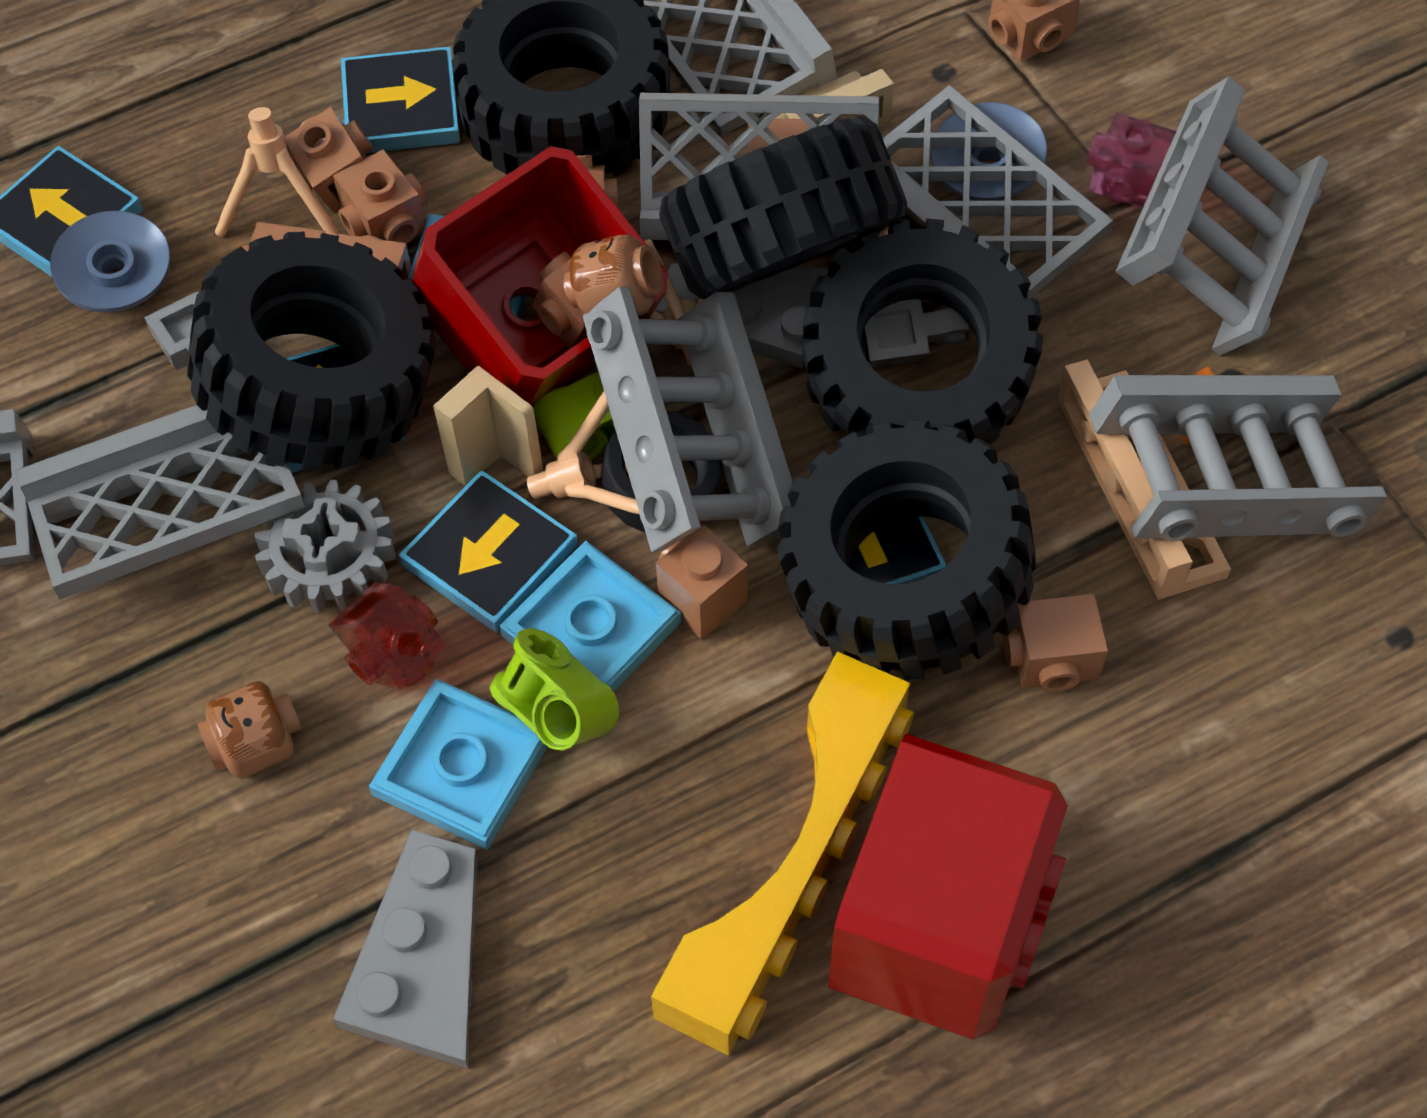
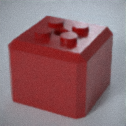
M550 146L427 227L411 280L423 295L422 304H426L431 311L435 324L434 329L468 373L477 366L481 367L534 407L536 402L545 394L554 389L573 384L597 365L588 337L569 349L559 336L553 334L543 324L540 317L533 321H525L516 317L510 308V300L519 295H527L535 299L543 281L539 276L540 272L563 252H567L572 257L577 248L583 244L617 235H632L642 245H646V243L572 150ZM661 263L662 290L659 295H655L654 303L648 312L639 315V319H650L666 294L668 271Z
M905 734L899 745L841 902L834 926L828 988L972 1040L995 1030L1009 986L1013 985L1024 989L1066 861L1065 857L1053 854L1068 807L1056 783Z

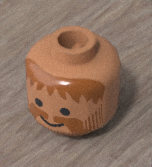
M617 235L579 246L572 255L570 271H567L564 275L566 297L569 303L574 308H580L583 314L589 313L599 302L617 288L629 287L637 315H643L651 308L655 295H659L663 285L661 266L654 250L648 245H642L632 235Z
M260 681L249 683L213 698L208 702L205 709L206 720L197 723L201 737L217 772L227 768L230 774L240 779L247 778L290 759L294 753V743L290 734L302 729L288 693L274 697L270 687Z

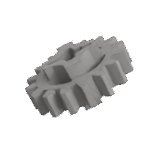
M330 480L326 491L321 493L316 492L311 482L305 483L304 497H302L305 505L304 508L267 521L266 524L269 530L255 532L254 538L260 550L255 555L261 574L265 575L270 591L274 595L284 592L290 607L296 608L305 598H308L313 612L320 614L326 600H335L338 608L343 611L348 607V595L355 592L365 600L371 597L367 585L370 579L380 582L387 580L388 575L384 562L395 560L396 557L392 538L395 537L390 518L384 516L381 502L378 498L366 501L361 486H353L345 495L341 494L337 480ZM345 518L353 522H346ZM286 561H291L294 569ZM295 569L306 570V572L303 574Z

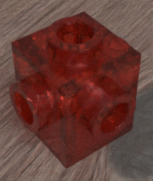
M375 582L328 624L349 650V653L344 656L346 663L368 685L378 683L399 690L402 687L412 686L422 680L432 670L434 666L432 659L447 646L434 630L438 620L430 608L416 596L411 595L409 597L400 586Z

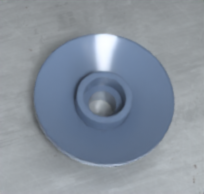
M985 102L973 104L1045 164L1047 154L1046 139L1042 129L1030 115L1014 106L1003 103ZM953 113L940 125L936 132H965V121ZM932 147L931 157L933 166H964L965 147ZM971 147V166H1005L1006 155L996 147ZM985 160H993L996 163L985 164L981 162ZM941 181L948 189L963 197L964 181ZM970 181V199L975 201L1004 200L1005 181ZM1011 181V197L1022 193L1035 181Z
M104 211L78 220L69 226L58 238L50 259L51 275L60 293L68 301L80 308L102 313L127 310L147 301L165 282L171 264L169 246L161 230L150 220L135 213L125 211ZM114 269H121L116 273L108 274Z

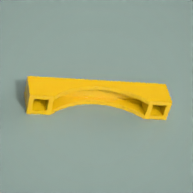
M837 651L808 705L807 736L814 760L815 788L812 806L800 836L778 871L750 899L717 921L683 936L651 995L653 1017L655 1020L728 1056L739 1036L747 1040L751 1039L767 1005V1001L760 998V995L770 975L781 979L796 951L798 940L791 937V934L801 915L811 919L818 910L829 882L821 877L831 857L842 860L846 855L858 827V823L851 820L860 800L869 804L874 800L887 769L886 766L880 764V761L889 745L899 748L901 740L910 729L915 712L907 709L910 683Z

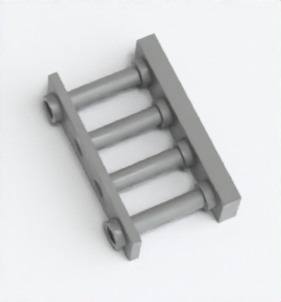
M1229 76L1189 101L1115 271L1132 286L1156 273L1159 275L1168 273L1223 318L1212 346V350L1219 356L1242 345L1249 346L1256 343L1268 330L1271 323L1269 314L1309 211L1320 197L1321 188L1319 186L1328 165V161L1320 155L1291 171L1237 125L1238 117L1236 112L1245 90ZM1222 145L1275 188L1268 207L1219 167L1221 160L1218 158ZM1205 187L1258 231L1251 251L1201 210L1203 203L1200 201ZM1187 230L1241 274L1233 295L1183 254L1184 246L1181 243Z
M617 288L582 317L651 552H662L701 528L699 521L739 519L747 547L765 546L779 538L780 534L777 528L780 513L786 506L791 507L787 494L793 486V481L734 292L715 291L678 320L639 319L630 288ZM646 344L686 345L695 377H656ZM664 402L703 403L713 435L674 436ZM721 460L731 494L691 495L681 461Z
M1114 375L1089 413L1096 434H1125L1132 437L1154 497L1131 527L1134 539L1163 538L1166 541L1174 542L1188 537L1331 534L1334 537H1345L1364 528L1368 518L1387 498L1383 486L1346 487L1320 428L1323 418L1342 396L1333 375ZM1214 433H1235L1243 437L1264 489H1236ZM1269 433L1296 435L1318 488L1291 487ZM1159 434H1181L1188 437L1208 490H1180Z

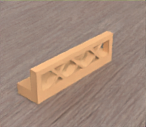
M1088 359L1066 365L1057 401L1157 599L1160 600L1227 579L1231 568L1215 537H1188L1174 542L1166 541L1163 538L1134 539L1131 527L1154 497L1142 463L1132 446L1134 444L1132 437L1125 434H1096L1089 413L1113 376L1129 374L1125 370L1097 378ZM1159 434L1180 490H1189ZM1184 544L1199 549L1206 565L1190 569L1193 561Z

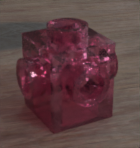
M1116 112L1107 133L1104 134L1097 131L1091 143L1086 159V165L1094 167L1089 191L1107 196L1114 201L1125 202L1143 208L1176 131Z

